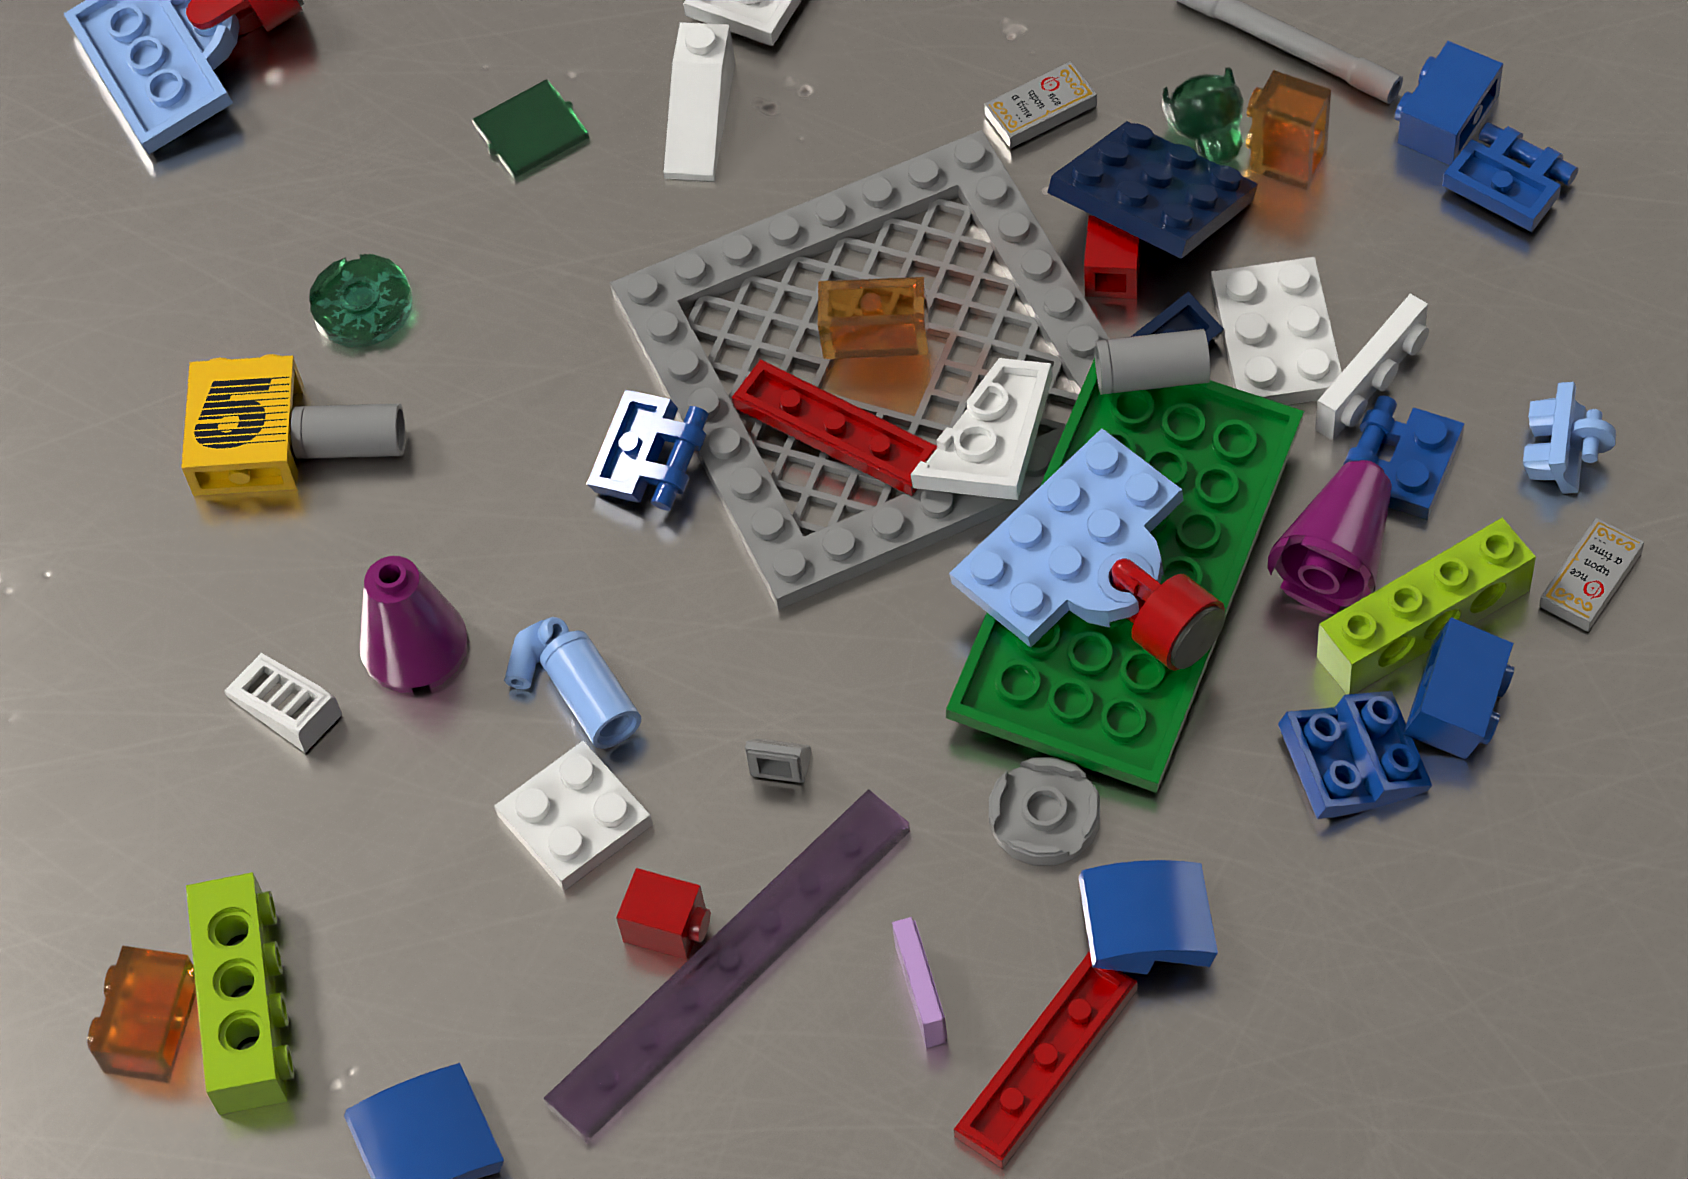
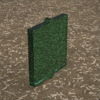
M548 79L472 119L474 126L488 143L489 154L492 156L497 155L513 178L524 174L589 138L588 131L573 113L572 102H565Z

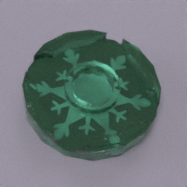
M359 254L360 259H353L347 262L345 257L333 262L318 274L310 289L309 302L312 317L321 334L331 342L343 346L367 347L389 339L404 326L412 310V292L403 270L390 259L374 254Z

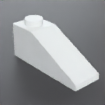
M680 22L672 63L664 161L665 179L712 182L715 180L735 67L729 25Z

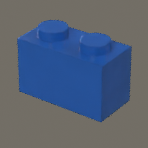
M1447 41L1437 58L1430 56L1426 60L1419 75L1418 86L1413 93L1407 91L1397 106L1395 120L1399 121L1398 144L1451 165L1468 144L1499 97L1503 63Z
M1451 617L1433 640L1403 734L1465 760L1479 743L1487 745L1496 731L1500 714L1493 711L1497 696L1500 698L1504 696L1514 674L1515 667L1507 664L1514 643Z

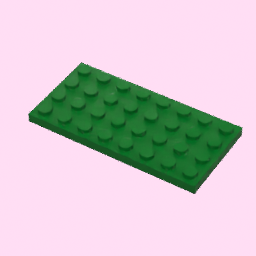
M1094 357L1041 485L1099 430L1104 429L1182 489L1183 501L1150 532L1157 541L1162 560L1164 575H1162L1160 584L1175 575L1186 574L1224 604L1226 618L1302 424L1304 411L1212 380L1209 383L1101 395L1097 382ZM1068 611L1030 648L990 614L986 613L947 705L946 719L1157 793L1216 641L1206 654L1190 667L1170 670L1132 639L1133 623L1127 618L1110 622V627L1088 623L1071 611Z

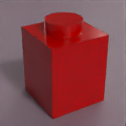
M1090 215L1088 217L1084 260L1085 297L1137 299L1141 239Z
M636 868L616 919L623 942L687 960L694 941H703L709 927L711 912L705 906L700 885Z

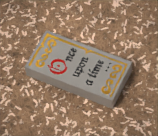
M1070 61L985 103V115L1011 149L1097 106V94Z
M1595 517L1542 594L1539 607L1589 632L1641 555L1644 541Z

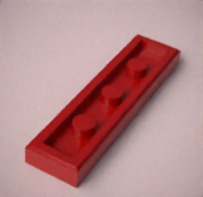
M761 359L732 396L733 408L910 496H913L917 490L912 486L910 474L920 461L926 463L937 449L936 445Z
M1088 952L953 1129L954 1137L1003 1169L1136 993L1137 981L1121 971L1092 968L1091 955Z

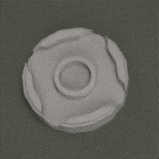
M1055 757L1031 758L1021 762L1020 767L1013 769L1009 774L1007 770L997 779L989 796V826L997 844L1014 859L1034 866L1058 865L1077 858L1093 843L1100 827V795L1095 785L1093 786L1092 782L1086 778V773L1077 765Z

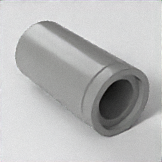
M1204 329L1095 341V366L1101 395L1203 384L1210 381V357Z
M400 403L295 406L292 411L291 441L293 452L297 459L402 456L404 453L406 438L405 417Z

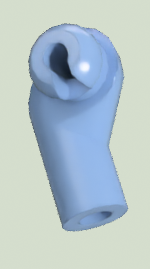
M549 617L523 629L516 635L504 678L507 685L516 689L530 688L535 666L540 662L543 650L554 639L569 632V628L564 620L557 617Z

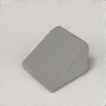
M754 739L746 742L745 751L750 775L790 782H805L811 756V746L766 739Z

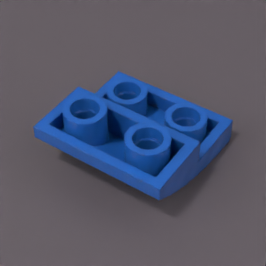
M1392 691L1344 695L1335 707L1288 711L1278 723L1317 819L1375 809L1422 794L1432 787L1431 780L1412 737L1403 734L1406 722Z
M1171 860L1132 861L1082 870L1080 873L1079 884L1092 968L1148 974L1155 960L1204 967L1211 966L1218 954L1201 863Z
M460 1063L443 1067L394 1085L346 1109L344 1114L371 1179H478L499 1173L504 1162L503 1156Z

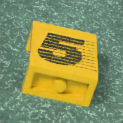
M268 354L259 358L244 359L213 358L209 361L189 363L181 468L193 496L297 489L298 469L290 451L293 394L303 393V382L293 355L280 356Z

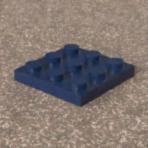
M1126 121L1051 176L1047 193L1162 250L1183 258L1252 203L1258 183L1243 177L1233 167L1218 165L1197 155V152L1189 146L1174 144L1155 135L1145 125Z

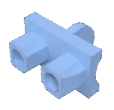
M1574 382L1558 383L1556 398L1530 401L1528 417L1529 426L1534 437L1552 436L1551 443L1527 444L1524 448L1523 466L1530 480H1556L1562 494L1578 493L1582 460L1587 463H1594L1598 460V453L1607 452L1616 444V429L1610 423L1602 420L1603 413L1597 409L1587 411L1585 406L1575 400L1576 385Z

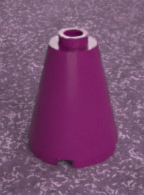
M1367 460L1345 463L1273 545L1268 555L1267 569L1270 575H1272L1275 569L1282 577L1283 582L1280 588L1288 596L1315 610L1337 614L1340 606L1349 607L1375 592L1392 490L1390 479L1379 465Z
M402 556L381 558L369 567L364 578L359 642L363 664L368 674L381 686L400 693L413 692L412 688L428 684L430 688L442 685L458 671L467 654V632L463 618L412 561Z

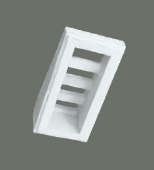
M260 653L224 691L228 698L304 753L342 715L337 700L333 695L263 653ZM264 673L269 675L252 694L247 692ZM277 683H280L282 687L267 702H264L262 700L263 697ZM291 693L296 695L281 711L276 709ZM305 702L309 704L296 719L291 717Z

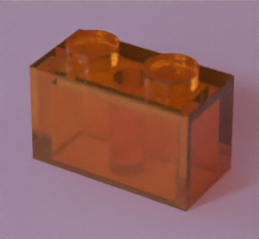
M1276 70L1272 71L1264 88H1255L1247 107V116L1252 118V125L1246 138V148L1251 149L1250 171L1306 191L1308 190L1327 154L1331 89Z
M924 277L818 281V331L823 358L842 359L929 355L928 303Z
M122 946L117 964L111 965L106 973L104 981V995L106 999L100 1017H95L91 1022L87 1040L88 1048L105 1074L170 1083L196 996L194 966L189 956L185 954Z

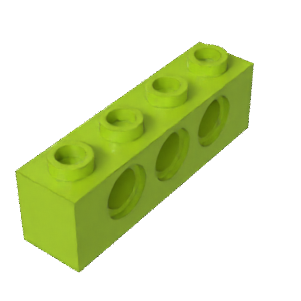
M1502 517L1321 622L1318 632L1317 658L1346 695L1356 694L1429 651L1433 640L1451 617L1473 625L1529 592L1536 556Z
M253 872L186 885L206 1093L219 1115L287 1102L285 1080L294 1079V1066L288 1044L281 1045L280 1028L288 1026V1013L283 993L275 992L274 976L282 975L283 970L278 944L276 941L270 942L268 926L277 924L276 908L271 891L262 892ZM247 935L241 943L234 946H226L233 937ZM253 985L247 994L241 997H231L233 992L239 987ZM253 1036L259 1037L253 1046L244 1050L236 1049L242 1040Z

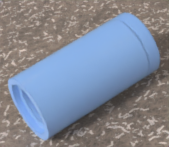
M580 630L570 631L557 637L547 645L541 654L540 663L593 745L599 749H606L628 739L638 729L641 723V715L587 633Z

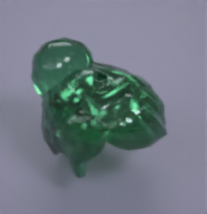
M1225 68L1224 75L1203 74L1190 77L1175 88L1170 98L1168 88H1164L1161 106L1167 123L1178 134L1196 141L1201 157L1218 165H1223L1231 162L1239 155L1243 144V136L1239 126L1243 113L1244 99L1240 88L1236 85L1231 68Z

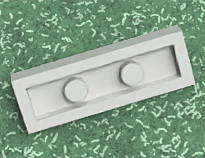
M1409 294L1317 401L1315 428L1317 432L1333 441L1346 425L1353 427L1358 423L1367 408L1368 399L1377 389L1380 391L1387 389L1397 374L1399 363L1407 354L1415 355L1424 345L1429 334V328L1426 327L1428 303Z

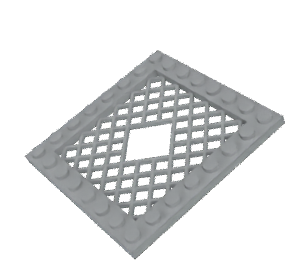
M982 130L610 282L612 294L666 397L671 399L678 407L676 416L679 422L684 421L690 406L702 408L709 413L703 431L706 433L701 450L695 452L778 610L1018 508L1040 487L1066 426L1064 423L1043 418L1049 400L1075 405L1095 357V341L1109 339ZM959 197L963 204L955 203L950 200ZM927 210L921 225L904 220ZM938 210L962 216L955 233L931 227ZM971 220H973L985 241L965 236ZM892 229L916 235L908 253L884 247ZM880 230L874 244L858 240V238ZM925 238L950 244L943 262L918 255ZM959 247L984 253L977 271L953 265ZM845 248L869 254L862 272L838 266ZM834 249L828 263L810 259ZM879 257L903 263L896 281L872 275ZM993 257L996 258L1007 278L987 273ZM913 266L937 272L930 290L906 284ZM787 268L781 282L764 278ZM798 268L823 274L815 291L791 285ZM947 275L972 281L965 299L940 293ZM832 277L857 283L849 301L825 294ZM982 284L1007 291L1000 308L974 302ZM866 286L891 292L883 310L859 303ZM752 287L776 293L768 311L744 305ZM740 288L734 302L717 298L720 295ZM1016 293L1030 316L1009 311ZM900 295L925 301L918 319L893 312ZM786 296L810 302L802 320L778 314ZM935 304L960 310L953 328L927 322ZM820 305L844 311L836 329L812 323ZM693 307L687 319L683 311ZM705 307L728 312L721 330L697 325ZM969 313L995 319L987 337L962 331ZM854 314L947 339L915 416L835 395L885 421L910 427L908 432L916 436L919 430L941 435L946 427L953 428L967 409V399L977 388L979 381H982L989 372L985 367L992 351L1017 357V360L1051 363V367H1053V378L1038 428L1048 433L1035 439L1018 500L917 489L913 496L905 493L890 500L894 490L902 491L852 466L828 460L830 455L822 451L818 457L795 451L794 448L798 439L790 435L784 447L759 441L766 423L758 419L749 435L738 414L749 415L733 408L732 396L752 371L759 354L784 360L780 369L788 373L793 363L818 369L812 385L821 389ZM738 316L762 322L755 340L731 334ZM1004 322L1029 328L1023 346L997 340ZM772 325L797 331L789 349L765 343ZM1039 332L1052 354L1032 349ZM807 334L831 340L823 358L799 352ZM697 337L715 341L708 357ZM957 342L982 348L975 367L950 360ZM725 344L749 350L741 369L717 363ZM1062 370L1076 394L1055 388ZM945 371L970 377L963 396L937 389ZM717 375L736 380L729 396ZM932 400L957 407L950 426L924 419ZM759 453L778 458L771 475ZM788 461L813 468L805 487L780 480ZM823 471L848 477L840 497L815 490ZM858 480L884 487L876 506L850 500ZM781 493L800 498L793 515ZM810 501L835 508L827 527L802 521ZM845 511L856 514L842 520Z

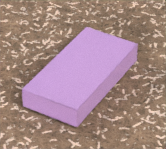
M912 917L892 922L895 947L925 1047L930 1048L946 1043L945 1039H948L945 1015L916 921L912 920Z

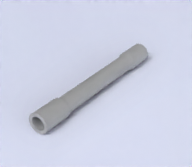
M1175 0L1208 17L1225 21L1346 80L1351 86L1385 103H1392L1401 89L1403 76L1368 59L1355 57L1239 0Z

